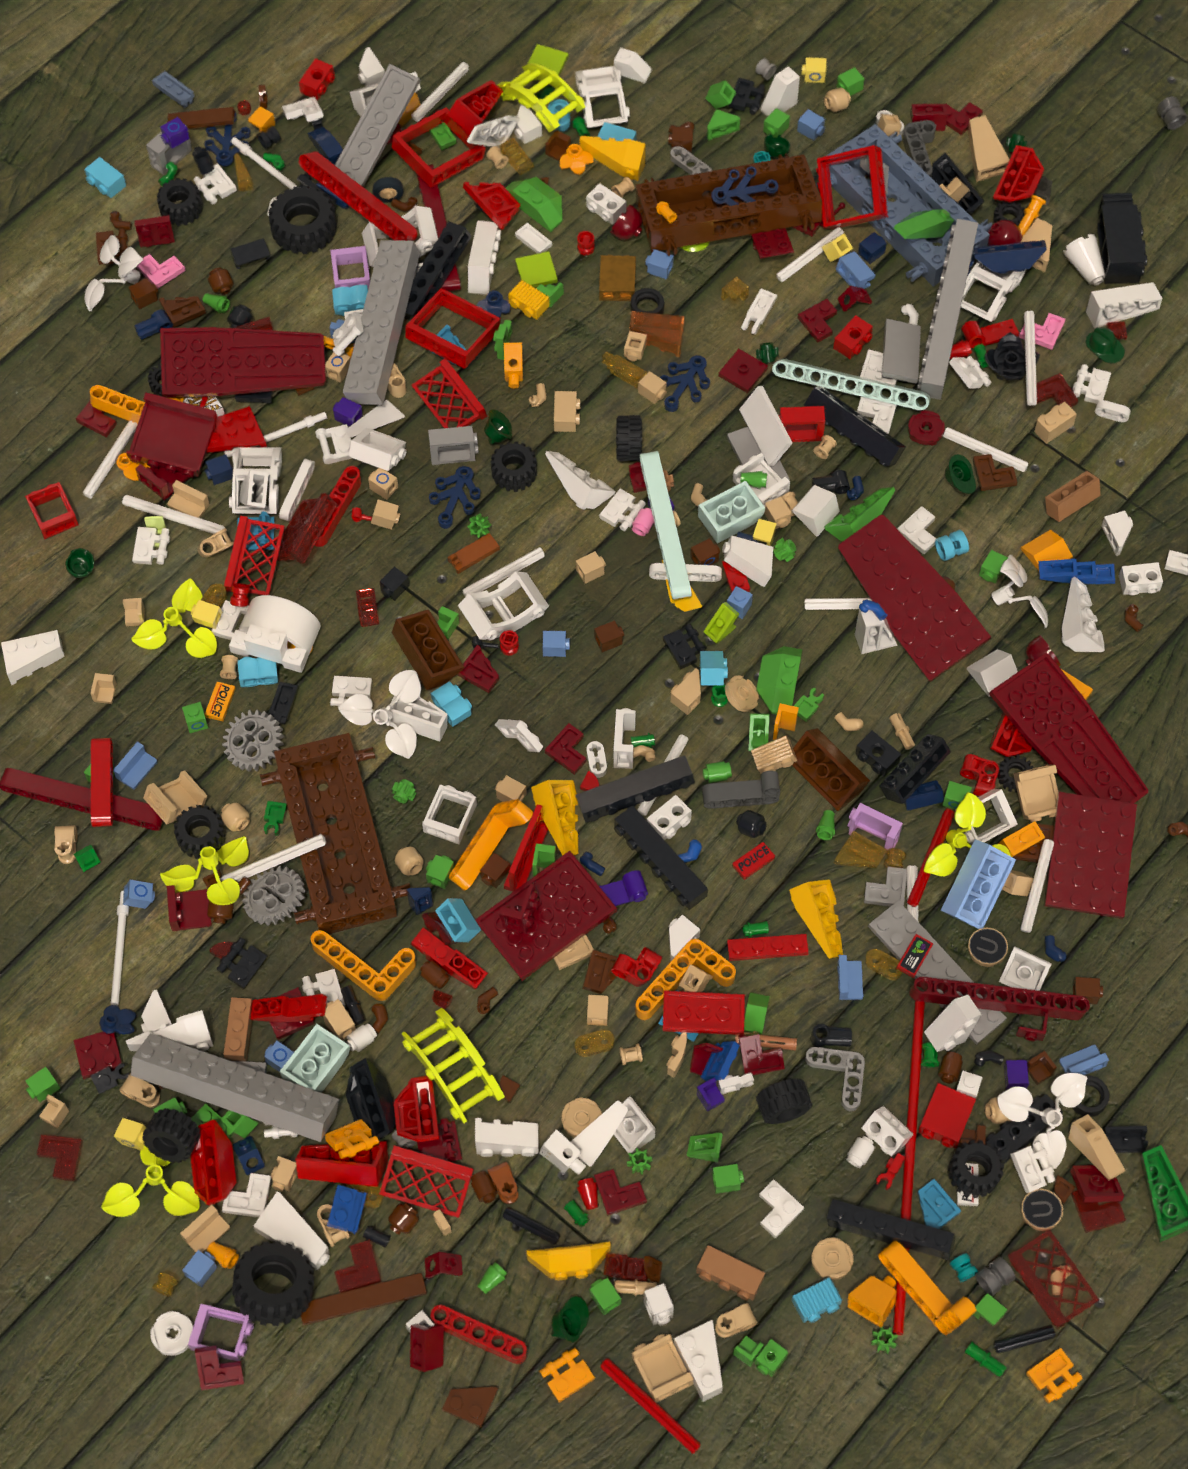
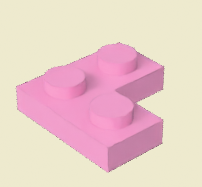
M149 254L136 266L148 278L151 284L154 283L157 289L185 271V267L175 256L159 265Z
M1049 313L1043 326L1035 324V344L1053 350L1066 319ZM1024 324V326H1023V328H1022V330H1021V332H1020V336H1019V338L1024 339V340H1025V324Z

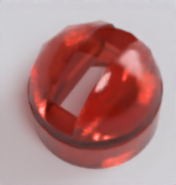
M246 100L240 101L237 105L238 113L240 115H248L251 112L250 103Z

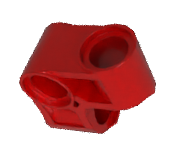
M967 754L960 775L977 781L972 794L981 796L995 789L999 773L998 764L973 754ZM986 771H992L994 774H987Z
M647 947L643 948L637 960L620 953L611 972L633 986L641 987L651 979L662 960V956ZM637 972L642 973L644 979H640L637 975Z

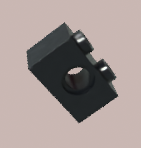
M873 730L856 747L855 754L858 759L869 764L875 773L881 774L884 777L900 762L901 753ZM874 753H878V754H880L881 756H880V757H876V756H874L873 754H874Z

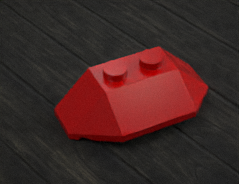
M1016 145L993 195V199L1013 202L1030 198L1034 195L1044 173V168L1033 148Z
M1003 712L992 736L990 749L1006 757L1029 753L1032 746Z
M428 1076L411 1078L408 1085L394 1101L397 1135L416 1142L437 1140L440 1138L433 1081Z
M211 1120L198 1126L200 1138L190 1155L194 1193L209 1206L225 1200L237 1183L232 1143L216 1120Z

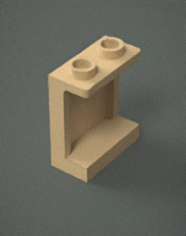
M1049 764L1013 773L1023 819L1034 822L1042 820V816L1049 815V818L1055 817L1059 793L1054 773H1057L1056 765Z
M184 770L180 772L178 779L160 787H157L154 783L149 784L143 798L166 824L176 821L178 815L182 816L181 812L183 810L188 811L190 806L196 808V805H201V808H203L207 795Z
M661 1334L653 1339L654 1342L648 1345L645 1343L634 1348V1352H632V1359L652 1399L656 1403L693 1385L694 1381L690 1372L688 1373L670 1334L667 1336Z

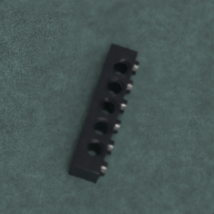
M449 221L446 227L443 228L440 237L434 243L431 252L425 258L422 267L416 273L404 316L405 319L411 321L443 286L472 237L466 227Z

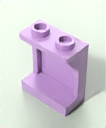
M860 803L858 808H853L850 813V821L847 827H850L849 835L852 836L856 828H860L886 841L884 852L891 855L899 840L903 823Z

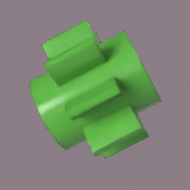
M480 513L476 517L473 516L469 519L471 523L467 527L470 529L471 535L475 534L480 538L483 534L489 533L488 528L492 524L489 523L488 516L482 517Z
M781 538L774 545L773 552L778 560L782 561L785 559L788 562L794 558L796 546L790 539L785 541Z
M402 779L400 783L395 782L391 789L393 790L392 794H394L393 798L400 803H406L408 800L413 801L416 795L414 784L405 779Z
M636 1148L634 1154H628L631 1160L627 1162V1166H632V1174L640 1172L643 1175L645 1169L651 1170V1166L648 1163L652 1162V1157H647V1150L642 1152ZM640 1159L643 1160V1163L640 1162L639 1164H636V1161H640Z
M881 1327L879 1328V1333L873 1331L872 1336L876 1339L871 1342V1345L877 1346V1353L883 1350L888 1354L890 1347L896 1348V1343L892 1341L896 1340L898 1336L891 1333V1327L888 1330ZM882 1336H884L886 1340L888 1339L887 1344H885L884 1341H880Z

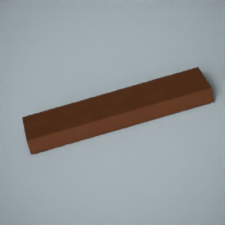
M234 107L169 113L167 123L178 117L188 129L234 124L235 109Z

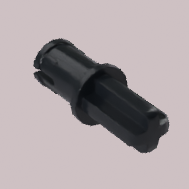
M349 985L343 987L341 993L347 1005L345 1009L348 1010L355 1026L364 1023L366 1019L360 1008L361 1003L357 1001L352 987Z

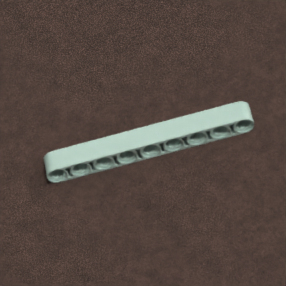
M780 359L773 365V373L778 377L917 410L926 409L930 403V396L927 393L787 359ZM779 363H783L786 366L785 372L778 370L777 366ZM800 367L803 370V376H797L795 368ZM814 371L820 373V380L813 379L812 373ZM830 376H836L838 384H831ZM848 380H853L856 383L854 389H850L847 386ZM866 384L873 386L872 393L865 391L864 386ZM888 388L891 391V396H883L882 389ZM902 392L907 393L909 396L908 401H902L899 394ZM924 397L926 399V404L919 405L917 403V398Z
M654 451L639 454L672 599L692 596L690 582L659 453Z

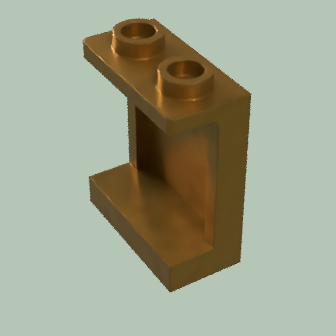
M601 255L599 300L631 301L632 295L635 293L636 256Z

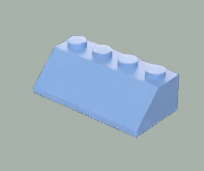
M975 839L941 911L977 929H982L1016 859L987 843Z

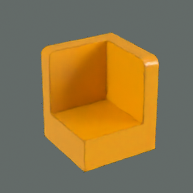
M259 107L248 119L249 123L258 127L260 132H266L267 128L275 126L274 114L262 107Z

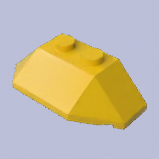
M610 1242L528 1250L526 1251L527 1261L550 1279L555 1278L556 1281L566 1280L567 1277L571 1276L586 1278L589 1274H593L611 1252Z

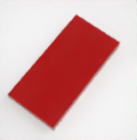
M664 991L663 1031L744 1035L745 994Z

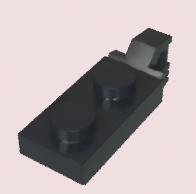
M279 682L269 715L271 714L274 720L276 719L279 722L278 726L280 727L281 724H286L299 690L298 685Z

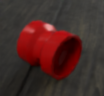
M590 231L580 232L577 236V250L582 255H590L595 250L594 235Z
M242 583L232 584L231 591L233 596L230 598V604L240 607L248 606L249 598L247 595L250 592V586Z
M507 630L501 633L500 649L503 654L511 656L519 650V639L516 632Z

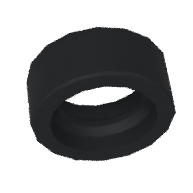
M642 288L632 295L631 314L638 321L651 323L663 315L664 298L659 291L652 288ZM649 299L656 302L658 307L652 311H642L637 307V304L642 300Z
M1086 1076V1086H1092L1097 1089L1101 1095V1101L1096 1107H1086L1080 1103L1072 1107V1109L1081 1116L1089 1115L1094 1117L1104 1111L1109 1102L1110 1093L1102 1080L1094 1076Z

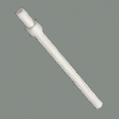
M236 137L231 140V143L239 148L242 154L249 156L289 189L292 190L293 187L297 186L252 151L249 145L243 144Z
M322 412L312 417L311 415L307 416L300 422L263 437L267 443L304 427H312L315 425L314 423L327 419L326 413ZM238 447L230 451H224V454L228 458L232 457Z
M124 891L120 892V904L117 906L118 926L111 1005H119L126 916L129 915V906L123 905Z

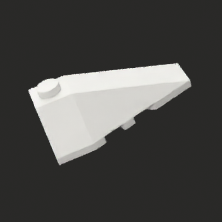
M202 1010L181 1016L176 1019L177 1023L167 1025L166 1023L160 1025L156 1032L147 1031L126 1040L130 1051H137L150 1033L200 1051L208 1050L209 1047L213 1046Z

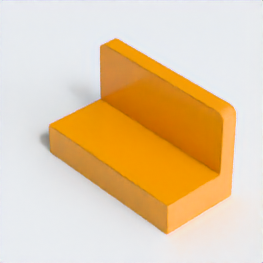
M780 703L774 725L773 740L777 739L780 728L795 731L799 707Z
M1036 821L1002 839L998 844L1007 847L1011 857L1042 841L1045 839V836Z

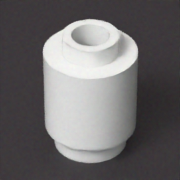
M367 1023L347 1036L348 1041L346 1043L350 1046L351 1051L360 1052L374 1042L377 1034L373 1027Z
M865 1136L862 1138L857 1137L847 1153L848 1157L846 1160L851 1165L861 1168L875 1150L874 1142Z

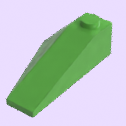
M944 209L912 212L897 223L894 229L904 239L937 238L945 235L954 220L950 217V213Z
M889 487L877 490L863 500L864 503L849 508L850 512L842 516V514H839L824 526L825 530L843 542L883 513L895 492V488Z

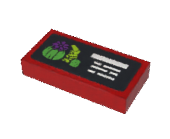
M915 934L896 969L914 978L934 943Z

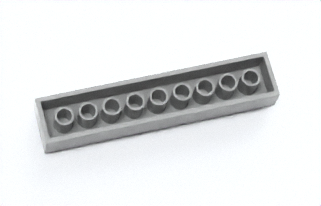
M957 219L956 225H952L917 388L927 393L930 398L941 400L974 248L978 228L977 222Z
M380 240L361 317L364 331L360 336L357 335L343 389L346 399L357 404L383 405L420 254L414 241Z
M150 1033L132 1059L131 1076L319 1142L322 1141L336 1118L338 1098Z

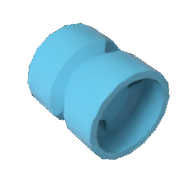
M555 99L549 103L548 110L552 114H556L569 103L563 99ZM570 112L558 120L560 126L553 131L563 132L570 127Z
M962 530L950 533L949 537L944 535L935 539L937 553L943 561L954 558L955 554L959 556L969 552L968 540Z

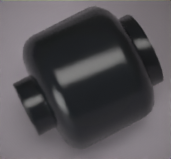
M242 304L234 306L227 317L230 328L248 329L253 320L252 310Z
M746 810L736 820L738 831L748 837L757 838L763 835L766 830L767 823L764 816L752 810Z

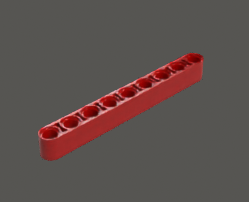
M314 151L300 155L299 165L304 171L390 238L398 241L416 240L417 230L413 225L320 153Z

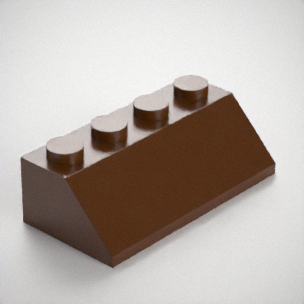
M429 609L396 619L392 634L413 669L417 672L426 690L443 686L464 669L463 664Z
M818 728L807 730L793 748L797 761L793 762L792 766L837 811H840L856 798L870 782Z

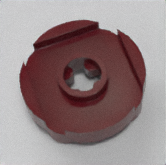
M927 410L920 411V414L917 415L914 414L908 424L910 439L922 445H936L943 437L945 430L944 421L942 422L940 416L935 412ZM928 425L930 430H924L922 427Z

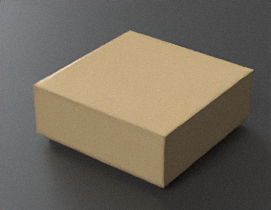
M439 1209L434 1212V1221L442 1234L446 1236L451 1233L450 1225L441 1210Z

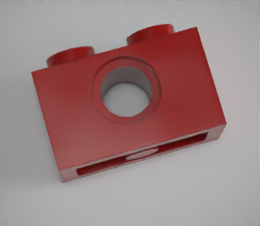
M315 58L299 81L300 93L319 100L321 95L325 94L328 85L335 79L333 65Z
M855 315L835 337L833 349L851 360L855 354L858 355L863 345L869 343L872 339L873 326Z

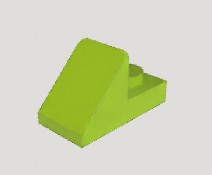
M727 602L722 603L703 632L716 644L719 643L736 628L733 623L739 616V613Z

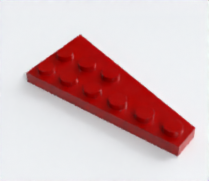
M250 406L217 417L206 453L230 451L235 447H251L256 445L267 447Z

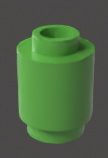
M721 761L706 764L705 768L702 769L704 780H708V783L725 781L727 778L732 777L729 762Z

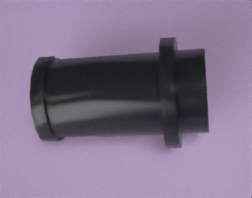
M367 1226L363 1237L366 1238L365 1241L368 1242L370 1240L383 1246V1248L387 1247L391 1238L390 1235L376 1230L375 1226Z

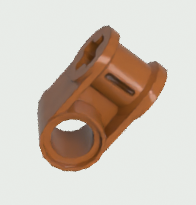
M503 1162L487 1169L502 1202L505 1204L516 1202L518 1199L517 1184L508 1163Z

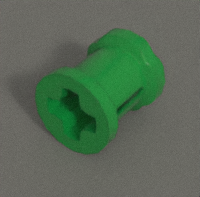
M725 684L714 685L711 702L716 707H723L728 702L725 694Z
M931 1043L922 1044L924 1054L921 1065L927 1068L939 1067L938 1052Z

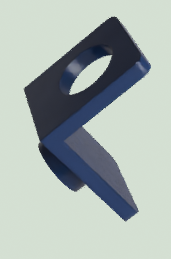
M251 1136L233 1144V1148L246 1175H250L265 1167ZM250 1158L258 1160L257 1165L254 1167H248L246 1163Z

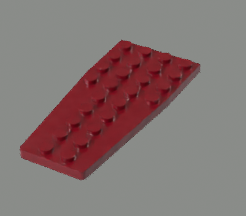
M219 327L160 328L162 397L225 396L324 386L326 383L324 336L321 333Z
M879 515L838 545L840 553L871 601L879 603L886 612V619L894 637L929 682L936 679L991 639L989 633L954 589L884 515Z
M1047 652L990 691L989 695L1022 736L1048 764L1056 765L1059 776L1077 795L1135 804L1148 793V788L1085 698Z

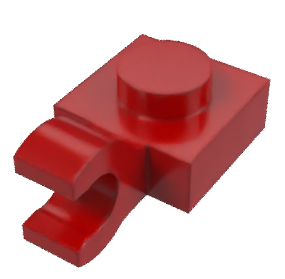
M897 1153L895 1159L891 1157L885 1167L888 1169V1172L880 1174L877 1177L876 1184L878 1185L881 1180H886L888 1184L885 1190L888 1191L904 1162L905 1156Z

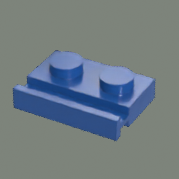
M735 1041L722 1042L721 1044L716 1043L715 1046L723 1048V1051L710 1055L701 1074V1078L707 1082L712 1078L716 1080L725 1079L733 1060L737 1056L740 1046Z
M338 1185L326 1226L356 1234L367 1193H361L358 1190Z

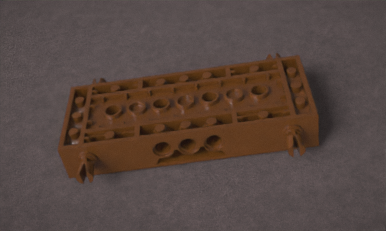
M785 154V158L779 155L776 160L654 181L651 178V182H648L645 179L644 183L635 185L636 206L642 215V225L651 252L654 249L658 251L666 250L668 256H670V250L676 255L678 247L799 225H803L805 231H807V225L813 230L815 227L814 223L822 221V199L804 154L792 157ZM750 166L754 167L757 172L746 187L762 185L768 180H775L778 183V190L774 195H768L765 192L749 194L748 196L756 200L754 202L745 203L738 197H732L731 199L738 204L728 206L725 203L721 205L716 204L712 200L713 190L724 185L730 171L733 169L737 170L740 175L738 180L732 183L729 190L737 188L745 176L747 168ZM752 170L748 171L750 175L754 174ZM735 173L731 174L733 178L737 177ZM769 184V185H768L769 188H771V189L774 188V185H773V184ZM722 193L717 194L720 198L724 196ZM659 202H667L669 208L676 213L677 218L674 222L669 223L662 215L657 213L656 206Z
M346 733L274 751L278 768L274 772L259 774L262 787L276 782L282 783L297 844L319 834H322L326 840L324 846L300 855L312 906L310 909L294 912L296 924L314 920V922H317L318 930L332 934L397 917L394 901L397 898L407 896L406 889L410 888V884L407 883L397 887H392L389 884L358 768L360 761L375 759L373 747L356 751L353 749L350 734ZM321 784L328 785L325 791L317 789ZM329 818L337 819V822L333 825L326 823ZM338 852H344L346 854V856L343 859H337L335 857L336 853ZM348 886L355 888L351 894L345 893L344 889Z

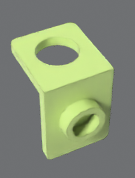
M163 516L144 517L146 527L156 528L158 531L157 535H160L162 529L166 528ZM155 543V547H159L160 543Z

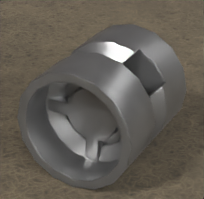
M1172 96L1164 99L1157 107V111L1170 130L1181 127L1188 119L1186 112L1181 108L1176 97Z
M1001 1257L991 1262L989 1268L984 1267L975 1274L981 1288L990 1296L999 1292L1002 1289L1001 1285L1007 1286L1016 1279L1012 1268Z

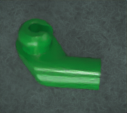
M264 153L263 159L266 162H271L275 169L282 170L285 163L280 155Z
M169 162L166 165V169L169 171L158 180L162 187L165 182L169 183V180H174L178 167L174 162Z

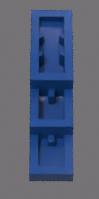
M1076 559L1039 561L1041 580L1071 583V579L1076 577L1084 584H1115L1114 564L1095 565V561L1077 562Z

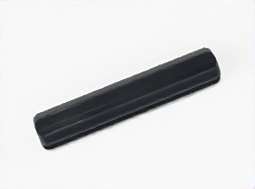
M510 1207L505 1209L503 1213L504 1219L553 1245L558 1243L560 1239L559 1233Z
M1048 1326L994 1342V1349L999 1354L1049 1340L1056 1336L1053 1326Z

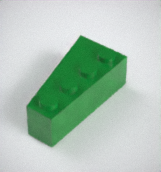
M1162 1145L1142 1153L1141 1162L1159 1242H1162L1188 1230V1196Z

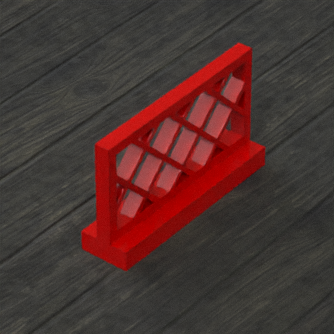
M446 358L440 361V366L411 385L443 428H448L449 421L458 422L457 427H465L479 418L483 420L487 417L482 404ZM441 372L443 380L434 381V376ZM422 384H429L428 391H420L418 387ZM432 385H441L440 393L431 392ZM444 387H453L452 394L443 393ZM430 396L439 397L437 404L429 403ZM442 397L451 398L450 404L442 405ZM454 398L462 399V406H453ZM439 409H448L447 417L439 416ZM460 410L459 418L450 417L451 411ZM464 411H470L474 414L469 419L463 418Z
M240 516L224 583L226 591L232 592L231 585L238 583L240 579L246 576L251 583L249 584L250 588H254L250 589L248 594L270 595L284 535V525L248 519V517ZM251 526H260L262 532L253 536L250 532ZM272 529L280 530L279 536L273 540L267 534ZM265 534L270 542L260 547L256 539ZM254 541L259 549L249 554L246 550L247 545ZM273 545L275 553L267 557L263 550ZM261 552L266 559L256 564L252 557ZM250 559L254 567L245 572L242 567L243 562ZM268 562L271 570L263 575L259 567ZM257 569L262 577L252 582L248 574ZM265 580L267 583L266 592L257 590L255 585Z
M536 805L504 883V889L514 892L529 880L533 870L532 865L536 844H543L549 830L543 822V806Z
M393 1146L379 1195L435 1212L440 1209L442 1214L459 1218L473 1169ZM394 1160L402 1162L406 1169L396 1176L391 1168ZM420 1167L426 1176L415 1181L410 1170ZM426 1170H430L433 1172L428 1174ZM391 1172L393 1177L388 1179L389 1174ZM408 1172L413 1183L402 1189L397 1178ZM440 1173L446 1182L435 1187L430 1176ZM446 1175H447V1176H450V1177H453V1178L450 1179V1180H448L447 1177H446ZM428 1178L433 1189L422 1194L417 1183ZM395 1179L400 1190L394 1194L384 1192L386 1184ZM455 1179L464 1180L463 1189L455 1193L450 1182ZM448 1184L453 1195L442 1200L437 1189ZM415 1185L420 1196L413 1200L408 1199L404 1191ZM435 1191L440 1202L433 1206L428 1205L424 1196ZM402 1192L404 1197L398 1196L397 1194ZM462 1193L459 1201L457 1195ZM455 1197L458 1203L457 1211L447 1210L444 1202ZM422 1198L424 1203L418 1202L417 1200ZM442 1204L444 1209L439 1208L437 1206Z

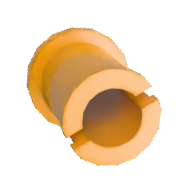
M662 201L657 204L656 209L659 215H662L669 223L676 220L677 215L669 208L667 202Z

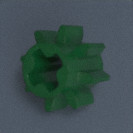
M1012 133L1011 138L1007 137L1005 145L1009 146L1008 151L1013 152L1016 145L1026 147L1027 141L1024 140L1025 136Z
M772 342L760 344V348L756 350L757 358H760L763 363L774 362L775 357L779 356L778 347L773 346Z

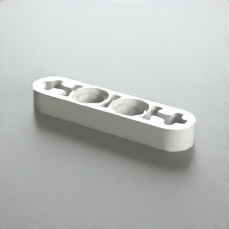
M304 459L281 507L280 519L286 521L292 519L315 468L314 461Z
M664 563L651 564L649 576L657 580H668ZM685 564L689 581L717 582L722 579V569L718 566Z

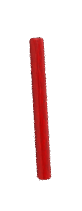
M949 808L943 812L907 903L912 907H916L919 904L931 875L923 871L925 863L931 852L938 845L944 843L954 818L955 812Z
M610 1359L602 1362L601 1369L691 1453L697 1452L700 1448V1443Z

